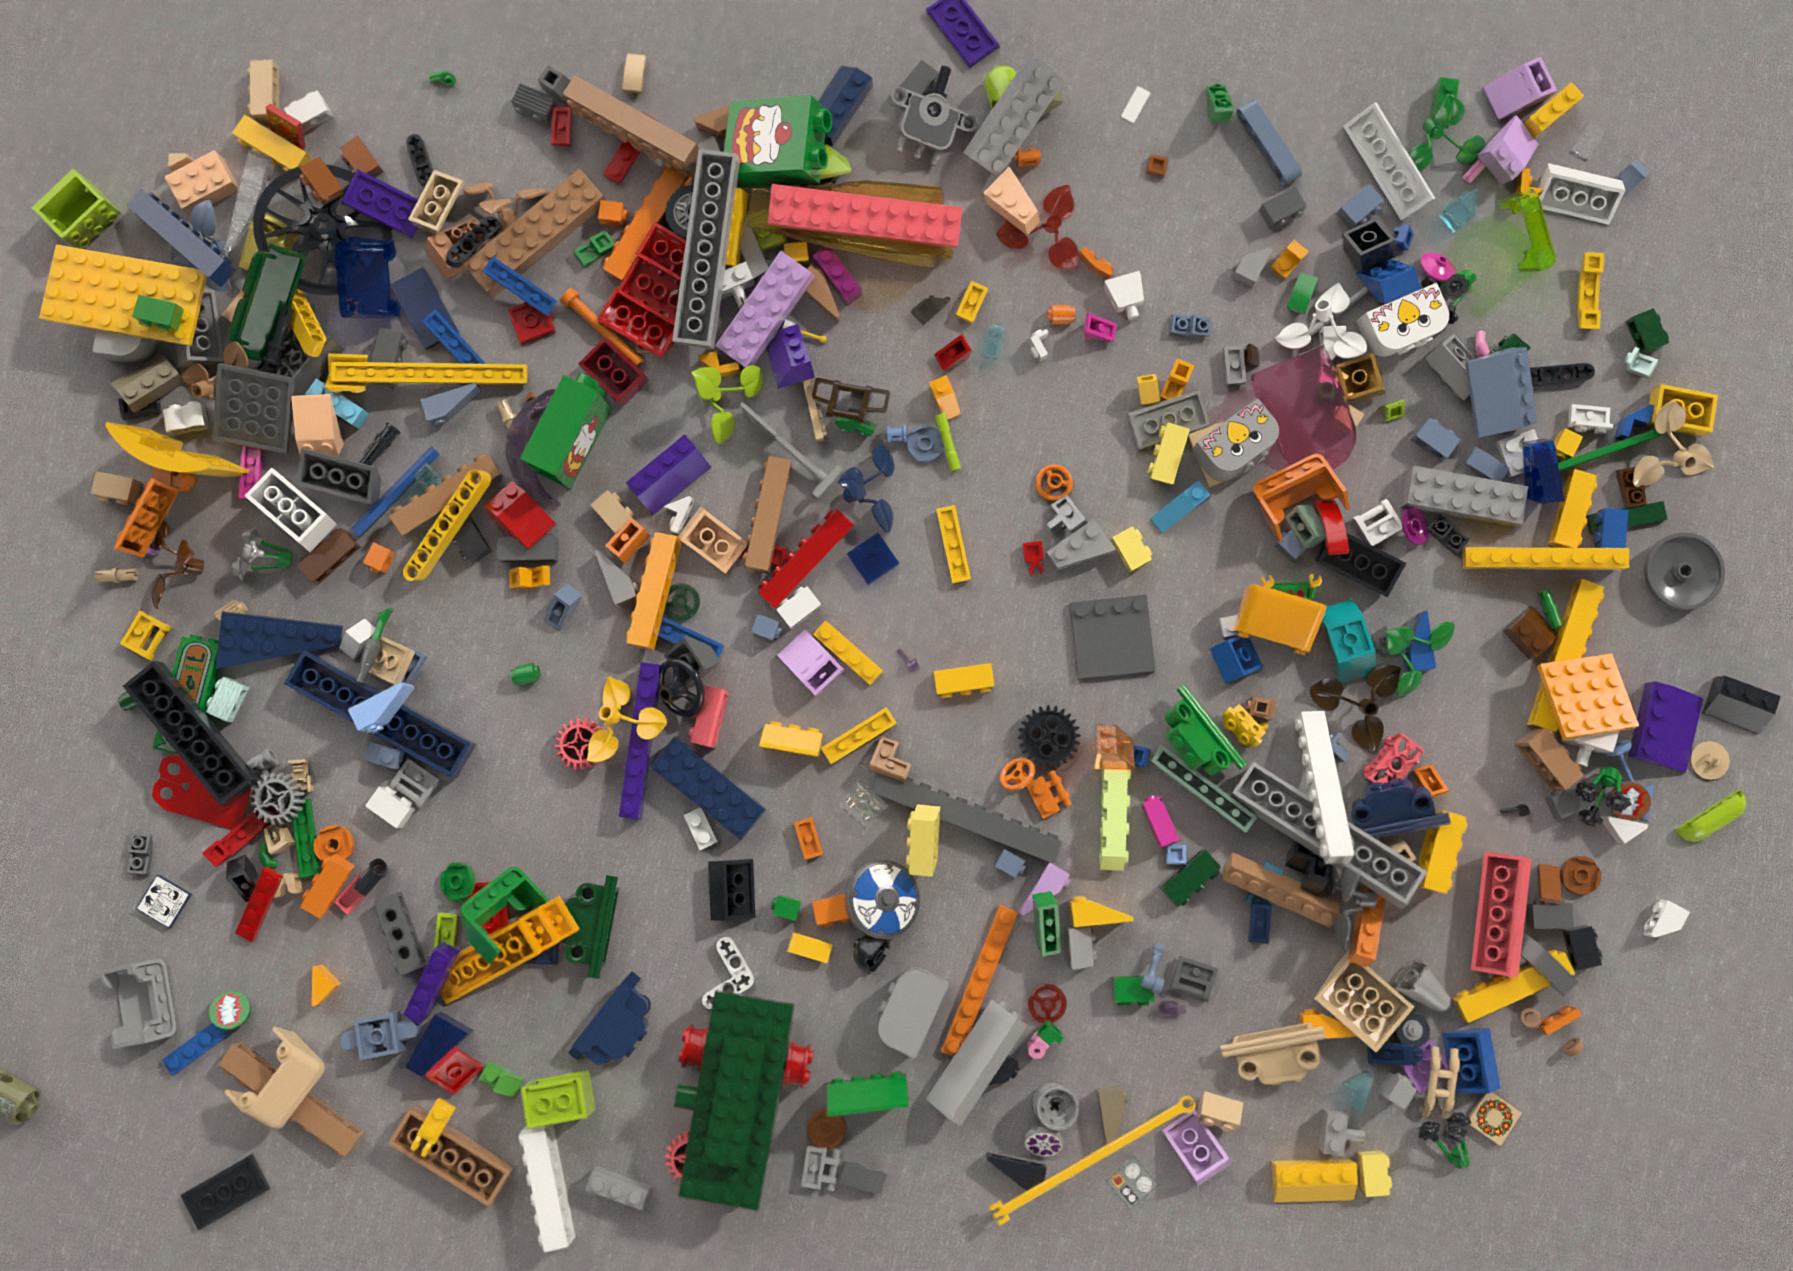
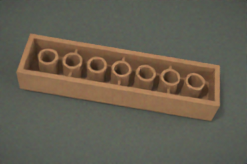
M577 76L573 77L562 94L567 100L566 103L573 108L572 112L576 116L587 118L589 123L594 126H601L610 135L612 133L617 135V138L624 143L628 141L636 150L647 152V155L654 160L658 158L666 167L677 169V172L682 176L687 177L688 175L693 179L695 178L699 147L695 142Z
M579 168L466 261L464 266L487 293L494 298L505 287L482 272L492 256L522 275L597 213L600 207V200L606 201V199Z

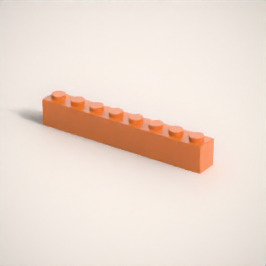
M664 165L662 175L654 181L653 189L650 194L644 197L640 210H636L633 215V221L630 226L627 225L625 227L620 242L617 241L615 243L613 253L605 259L603 270L606 275L620 283L623 281L637 257L635 255L654 221L661 226L666 221L665 209L670 196L679 188L687 186L692 179L688 175L684 177L677 172V169L673 167L670 169Z

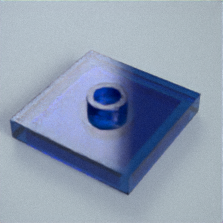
M878 532L846 553L867 585H870L900 564Z

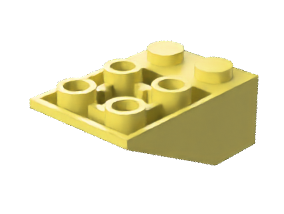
M265 214V234L288 227ZM253 221L249 227L239 262V267L246 271L249 269L253 254L258 252L253 233ZM299 234L280 235L266 240L268 246L271 243L291 250Z

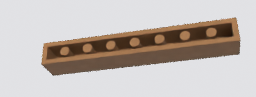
M241 1042L233 1044L219 1063L225 1073L234 1075L239 1079L240 1084L245 1087L249 1086L257 1096L277 1071V1068ZM310 1092L289 1118V1120L301 1124V1128L304 1131L316 1135L319 1142L331 1146L334 1153L339 1156L346 1157L352 1153L365 1134Z

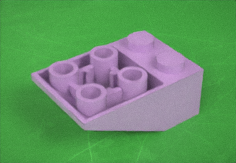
M1541 57L1524 63L1482 87L1497 120L1546 101L1557 91Z
M806 629L777 655L816 697L844 672V669Z

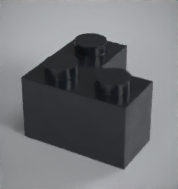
M1294 841L1288 850L1285 866L1303 873L1302 889L1320 895L1329 881L1331 864H1325L1323 858Z

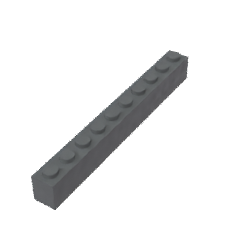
M878 773L871 792L916 809L917 805L940 807V819L1054 863L1062 842L1058 840L1059 836L1049 832L1047 835L1039 833V828L1029 825V828L1021 826V821L1014 818L1008 821L1003 819V814L993 811L992 814L985 812L986 807L975 804L974 807L967 804L968 800L958 796L956 800L949 797L950 793L940 789L937 793L930 790L932 786L921 782L919 786L912 783L914 779L907 777L905 783Z

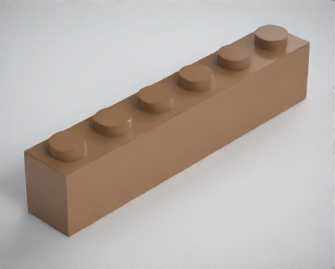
M483 453L473 459L474 463L470 466L467 464L462 465L456 469L458 473L454 476L448 474L440 479L442 483L435 487L432 484L424 489L425 494L418 497L416 494L408 499L409 504L403 508L399 505L392 509V514L389 518L400 534L403 536L443 511L469 471H486L489 473L491 480L500 475V471L488 454L484 456ZM480 475L477 477L478 483L480 482Z
M769 456L768 461H764L762 470L765 473L764 480L760 479L758 489L761 491L760 498H756L755 501L757 512L756 516H752L751 519L753 531L752 534H748L747 545L749 549L748 553L745 552L743 556V564H745L746 570L769 574L792 469L791 460Z
M1232 852L1223 866L1222 880L1330 928L1340 913L1338 899L1323 892L1318 895L1302 889V883L1283 874L1281 876Z

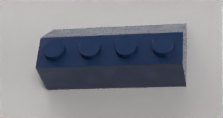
M841 66L818 100L831 113L832 128L830 132L825 133L824 142L832 147L873 87L872 77L857 67Z

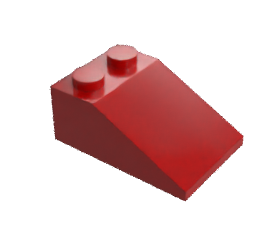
M513 481L484 505L489 518L528 550L556 525L555 521Z

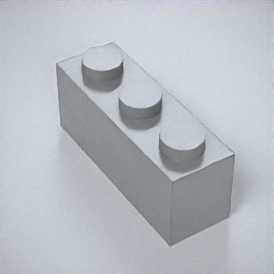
M596 1166L591 1172L585 1190L642 1210L652 1186Z

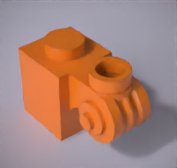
M152 466V477L180 490L179 492H190V488L196 484V477L193 474L168 471Z

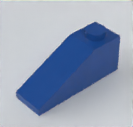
M1428 611L1418 613L1413 631L1414 637L1426 641L1430 640L1431 630ZM1411 640L1405 655L1414 669L1420 671L1436 669L1434 651L1430 649V645ZM1403 659L1404 667L1407 668V672H1410L1409 666Z

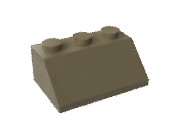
M159 353L115 380L111 385L132 412L136 413L184 382L168 359Z

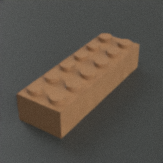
M418 1105L409 1108L388 1144L489 1207L494 1203L515 1166L448 1124L425 1158L422 1157V1150L429 1141L422 1139L415 1151L410 1150L429 1112Z

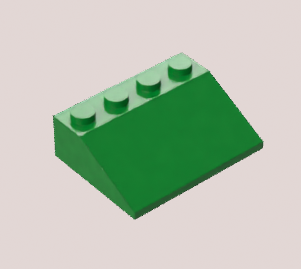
M892 1071L890 1075L882 1076V1073H874L869 1078L856 1075L852 1076L851 1080H843L842 1077L833 1078L827 1084L828 1117L909 1107L906 1073L902 1074V1071Z

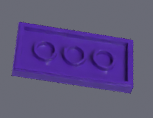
M938 0L926 8V13L969 69L1000 47L999 43L966 0Z
M359 169L356 170L341 204L412 239L418 229L409 220V217L419 199Z

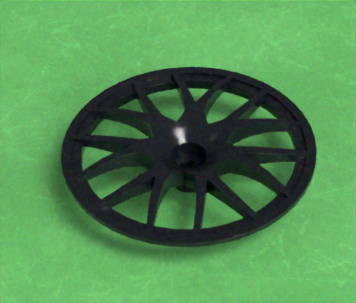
M326 165L334 177L348 181L349 184L343 189V195L319 209L312 205L306 187L301 180L300 184L304 203L281 190L287 183L299 178L300 167L302 166L295 167L276 177L265 188L257 202L253 218V233L258 250L268 251L269 246L266 240L268 238L298 233L304 236L303 242L291 249L292 251L308 256L310 251L319 249L323 255L318 283L300 278L297 286L298 290L314 295L330 296L345 294L364 286L379 273L387 260L391 248L392 229L378 222L355 220L361 214L357 211L346 216L336 214V208L343 199L354 177L353 172L337 166ZM278 193L304 212L305 218L299 221L286 218L268 209V205L274 195ZM266 212L288 225V227L265 234L264 221ZM319 222H327V229H324L323 227L319 228ZM379 227L381 228L380 245L355 241L348 238L345 231L348 228ZM335 247L344 248L364 271L348 280L336 262L333 254ZM353 248L378 250V252L367 267ZM328 262L331 263L343 282L322 284Z

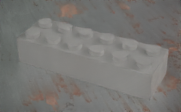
M1029 55L963 153L996 177H999L1066 80L1039 59Z
M1412 466L1406 473L1401 507H1416L1421 511L1515 528L1523 524L1528 486Z

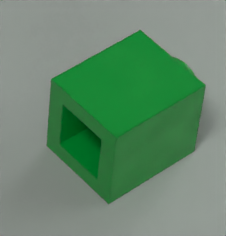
M779 894L777 898L773 899L771 909L774 910L773 915L796 921L802 901Z

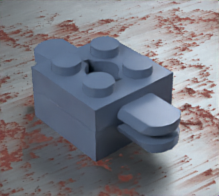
M400 1010L362 1017L354 1020L355 1030L347 1031L341 1035L340 1045L347 1051L358 1049L359 1060L400 1053L406 1050L404 1040L417 1037L421 1031V1026L411 1019L401 1021Z

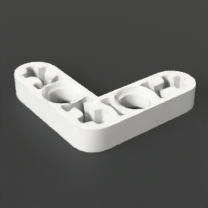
M730 937L719 939L716 948L732 978L708 991L703 996L702 1003L707 1009H712V1003H707L708 995L714 997L717 989L723 991V987L730 984L734 989L733 993L740 994L754 983V976ZM722 941L730 942L731 945L728 947L730 952L735 950L736 953L726 958L725 955H728L726 949H721ZM737 957L740 959L741 965L739 968L731 967V958ZM741 975L749 976V984L742 983L739 985L741 990L738 991L737 985L732 980L736 979L737 983L742 979Z

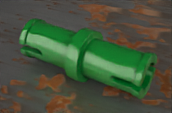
M1550 589L1538 593L1537 595L1544 608L1542 610L1543 614H1546L1551 629L1564 626L1558 613V605H1555Z

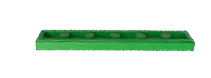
M1654 429L1562 461L1547 469L1549 474L1552 475L1656 439L1663 434L1658 433Z

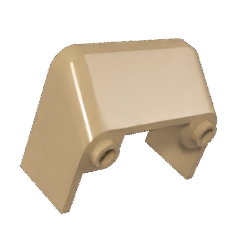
M274 1026L272 1030L283 1041L276 1052L277 1059L281 1062L280 1067L258 1096L253 1092L240 1093L228 1089L224 1093L245 1114L270 1128L279 1129L284 1126L321 1077L325 1066L324 1062L295 1032Z

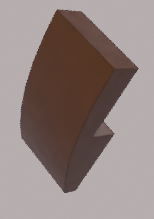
M1635 467L1616 470L1619 488L1626 507L1647 504L1644 485L1636 487L1633 484Z

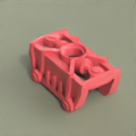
M1403 733L1395 734L1392 737L1389 736L1384 740L1385 745L1371 764L1363 768L1364 776L1372 783L1388 782L1389 777L1403 779L1411 767L1419 762V757L1425 750ZM1404 738L1406 740L1405 750L1398 753V745ZM1417 748V750H1415V751H1414L1413 753H1411L1409 756L1407 755V753H1408L1409 751H1413L1414 749ZM1394 759L1401 761V768L1399 770L1392 768L1391 763ZM1387 768L1384 772L1386 774L1384 778H1380L1377 781L1373 779L1379 770Z

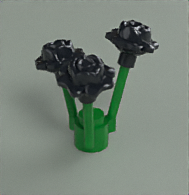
M1609 766L1601 768L1600 773L1592 783L1582 782V784L1578 783L1576 785L1577 789L1575 792L1582 801L1589 803L1592 801L1597 802V804L1591 806L1590 810L1579 812V815L1582 816V822L1586 825L1596 826L1597 823L1601 824L1603 822V819L1598 814V806L1606 787H1612L1616 784L1614 795L1605 800L1607 807L1612 808L1615 812H1623L1632 805L1630 798L1624 797L1621 792L1623 776L1619 775L1620 773L1616 768ZM1601 780L1602 787L1598 792L1595 788L1596 784Z
M1459 1112L1453 1113L1451 1118L1447 1120L1448 1126L1444 1128L1442 1137L1445 1138L1447 1143L1452 1142L1456 1144V1148L1452 1149L1451 1154L1440 1142L1437 1132L1440 1130V1124L1431 1121L1422 1123V1126L1419 1128L1420 1134L1418 1137L1420 1139H1431L1446 1155L1448 1162H1453L1457 1169H1464L1470 1165L1469 1152L1465 1143L1467 1130L1464 1128L1467 1124H1471L1470 1117H1466L1464 1113Z

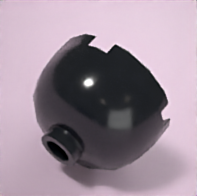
M866 935L858 938L853 945V958L856 965L867 974H870L869 971H876L886 957L883 953L886 948L889 950L890 941Z

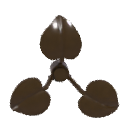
M1389 664L1380 665L1368 673L1366 683L1372 687L1371 699L1365 698L1360 702H1356L1340 696L1343 692L1342 684L1337 679L1330 677L1324 678L1311 686L1309 690L1310 695L1318 706L1327 710L1336 709L1339 706V699L1358 706L1359 711L1365 714L1364 720H1358L1354 723L1351 732L1352 737L1359 745L1371 752H1375L1381 743L1384 726L1382 721L1374 716L1378 712L1374 692L1381 697H1388L1394 694L1397 690L1401 668Z

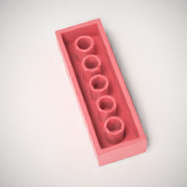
M1484 851L1471 970L1518 977L1532 858Z

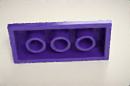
M684 434L630 478L626 484L649 512L654 515L707 472L711 466Z

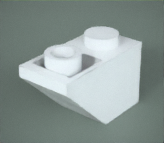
M1659 900L1653 907L1651 918L1644 925L1643 935L1658 937L1681 930L1690 912L1668 900Z

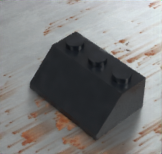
M1725 675L1718 676L1713 679L1702 713L1759 734L1775 715L1781 696Z
M753 859L708 861L710 920L727 921L756 918Z

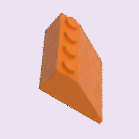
M151 477L146 482L141 497L135 502L132 514L127 517L125 527L117 535L114 548L144 558L180 490Z

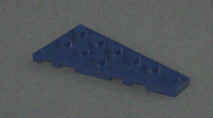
M222 611L216 669L302 653L303 650L313 651L339 646L342 642L343 625Z

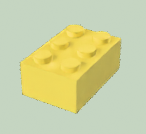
M917 805L915 811L911 812V818L908 820V830L911 831L910 837L907 839V849L910 850L906 858V867H909V874L933 877L938 861L940 807Z

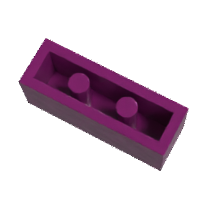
M829 244L813 255L814 263L824 272L826 279L846 306L862 296L861 287Z

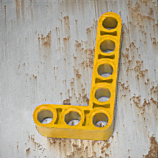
M296 289L290 307L294 309L290 325L303 351L309 356L319 357L327 340L303 291Z

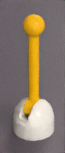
M785 319L783 328L793 326L795 324L792 321ZM801 331L802 335L817 339L821 343H825L827 341V338L825 336L820 337L805 331Z

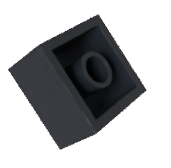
M1378 218L1342 233L1343 250L1361 272L1396 257V239Z

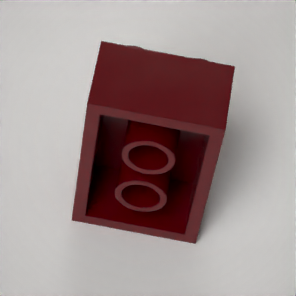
M603 337L578 363L581 369L599 382V386L622 407L649 381L646 375L606 337Z

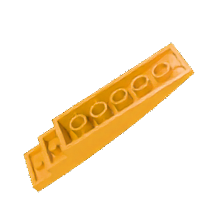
M560 895L489 934L488 937L501 950L490 965L471 945L461 950L440 993L446 1005L539 955L542 951L577 932L580 928Z

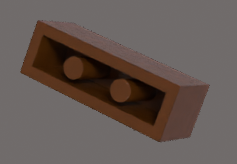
M341 527L333 530L327 540L320 542L315 547V550L311 554L302 557L297 565L311 583L319 585L361 548L349 532Z

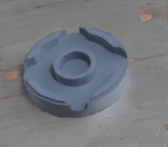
M919 425L912 429L906 442L908 453L918 462H932L939 458L943 452L944 444L941 434L937 428L930 425Z

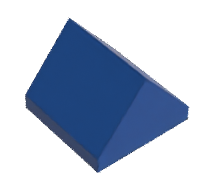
M1134 745L1129 764L1146 768L1151 749Z

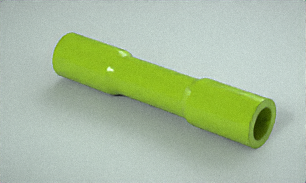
M946 413L936 415L934 417L942 437L950 471L960 469L961 465L953 445Z

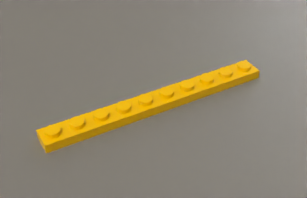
M331 362V381L338 383L528 385L527 364Z

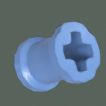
M906 425L895 428L887 426L888 443H891V441L907 442Z

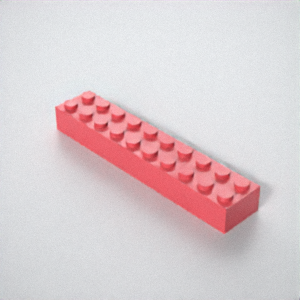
M772 184L768 226L957 248L962 207Z

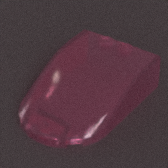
M1324 344L1251 375L1250 384L1257 399L1262 402L1278 423L1279 435L1276 443L1283 457L1291 465L1311 455L1319 454L1325 458L1333 470L1349 458L1356 443V425L1340 380Z

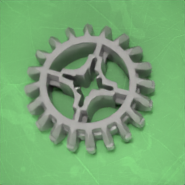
M279 772L278 775L271 773L270 777L268 775L263 776V781H257L259 787L252 788L256 792V794L250 795L251 798H255V802L250 803L251 806L256 805L252 812H260L257 818H264V823L271 821L272 825H277V823L283 825L285 821L291 822L292 817L299 816L297 811H302L303 809L299 804L305 803V800L300 799V796L305 795L304 792H299L302 785H296L297 779L291 780L290 774L285 776L282 772ZM275 783L283 784L288 790L281 791L279 787L275 786ZM266 792H267V793H268V797H267V799L265 800V794H266ZM277 795H282V796H280V798L278 799V802H274V801H276V799L278 798ZM291 797L290 805L288 806L287 801ZM274 806L281 814L276 815L272 813L268 807Z

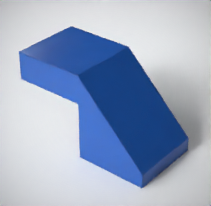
M1650 404L1619 420L1614 439L1622 441L1628 438L1632 425L1643 427L1649 424L1654 405Z

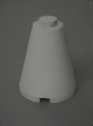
M1416 959L1412 961L1414 964L1410 967L1407 965L1403 967L1395 980V984H1397L1395 989L1399 993L1436 1012L1446 1011L1450 1007L1451 999L1423 960Z

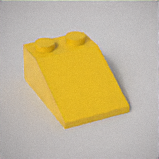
M1084 896L1072 897L1073 901H1068L1070 924L1073 927L1134 921L1132 916L1088 900Z

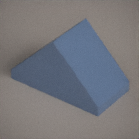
M1637 158L1616 178V180H1621L1625 187L1623 197L1650 172Z

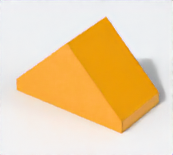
M323 964L312 967L311 1006L322 1004L342 985Z

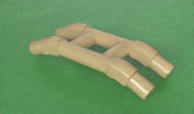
M1431 1047V1069L1427 1096L1422 1111L1423 1116H1430L1435 1105V1097L1445 1098L1441 1117L1444 1119L1449 1118L1450 1112L1454 1107L1457 1075L1460 1067L1458 1049H1450L1449 1071L1440 1070L1439 1047ZM1438 1078H1448L1447 1090L1436 1089Z

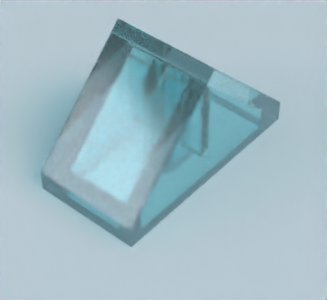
M425 463L413 475L425 488L432 484L435 487L442 483L440 479L443 478L428 463Z

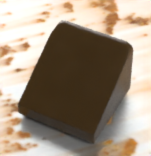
M1248 344L1244 349L1246 367H1258L1260 365L1259 350L1252 344Z

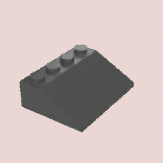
M290 327L284 341L286 349L282 351L280 357L281 365L259 361L253 370L296 378L294 396L305 395L315 379H319L328 370V353L341 354L345 349L324 332L327 340L320 356H309L303 351L292 327Z

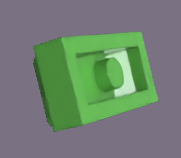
M492 1061L487 1063L479 1080L494 1088L493 1092L513 1098L524 1081L523 1078Z

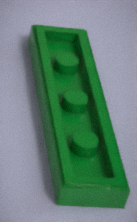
M304 799L305 803L299 804L303 808L302 811H297L299 816L292 817L300 879L315 877L317 873H321L320 861L314 851L316 831L311 799Z

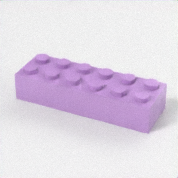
M780 251L715 346L744 367L754 365L815 275Z

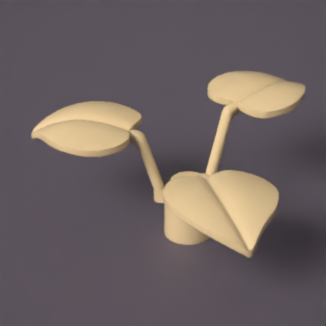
M1676 401L1667 403L1658 411L1654 419V427L1660 434L1667 432L1680 451L1675 453L1674 462H1659L1655 456L1642 458L1634 469L1633 484L1636 487L1641 485L1647 486L1657 482L1665 472L1661 465H1673L1674 467L1679 465L1681 471L1686 475H1695L1714 469L1711 454L1705 446L1694 444L1686 451V448L1672 434V431L1680 429L1686 420L1685 410Z

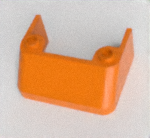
M1319 454L1302 459L1257 481L1253 486V492L1263 516L1279 543L1283 541L1279 526L1285 520L1283 509L1314 494H1317L1323 501H1330L1338 497L1345 509H1350L1346 488L1325 458Z

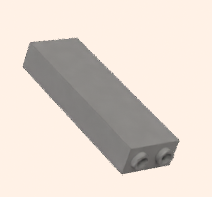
M991 1000L926 1098L950 1121L960 1126L1028 1026L1022 1021L1023 1016L1014 1010L1010 1012L1009 1009L1011 1007L1003 1001L998 1003Z

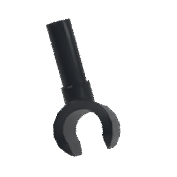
M1524 804L1513 808L1500 809L1501 814L1517 811L1520 817L1530 814L1528 806Z

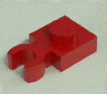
M1042 540L1022 543L1025 563H1031L1028 570L1029 575H1033L1032 569L1034 567L1039 568L1040 574H1043V566L1039 563V561L1044 560Z

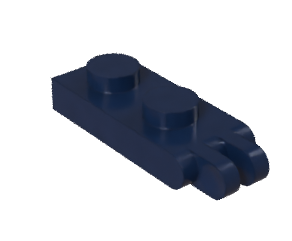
M1384 1043L1377 1052L1367 1045L1368 1063L1414 1066L1416 1065L1415 1062H1423V1056H1415L1423 1054V1049L1414 1048V1044Z

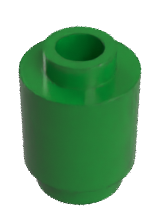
M534 663L517 666L511 670V678L514 685L536 682L541 677L540 668Z

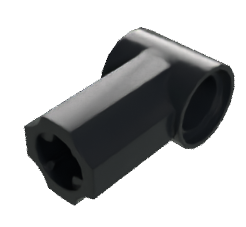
M378 858L371 861L369 867L352 887L366 897L376 884L387 875L388 866L386 862ZM377 864L384 866V870L381 873L373 871Z

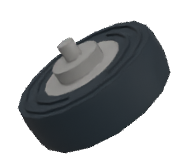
M1410 1012L1393 1033L1398 1043L1414 1044V1048H1418L1427 1042L1430 1028L1423 1016Z

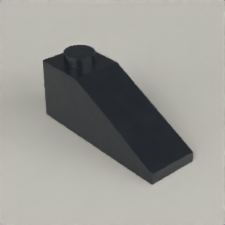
M987 1152V1160L1020 1187L1026 1189L1025 1191L1045 1181L1046 1164Z

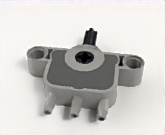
M941 66L934 89H930L928 95L923 96L905 88L896 87L889 92L887 97L890 105L902 110L897 126L900 139L896 151L902 153L906 141L917 144L914 158L917 160L920 159L924 147L933 150L934 154L931 162L933 166H937L942 150L947 149L951 145L955 131L965 134L973 131L977 126V120L973 115L949 106L946 100L947 94L944 91L951 73V68L948 66ZM895 92L900 93V102H897L894 99L893 96ZM934 107L933 110L936 113L931 114V110H929V108ZM964 119L969 120V122H970V128H969V129H966V128L964 127V125H963Z

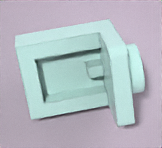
M1635 347L1633 352H1629L1626 356L1625 363L1628 372L1649 379L1658 364V359L1639 353V348Z

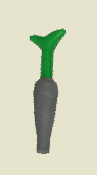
M387 608L383 612L377 613L378 623L372 639L366 642L363 649L360 670L356 679L358 684L363 685L368 672L380 652L381 644L379 640L385 624L393 612V608Z

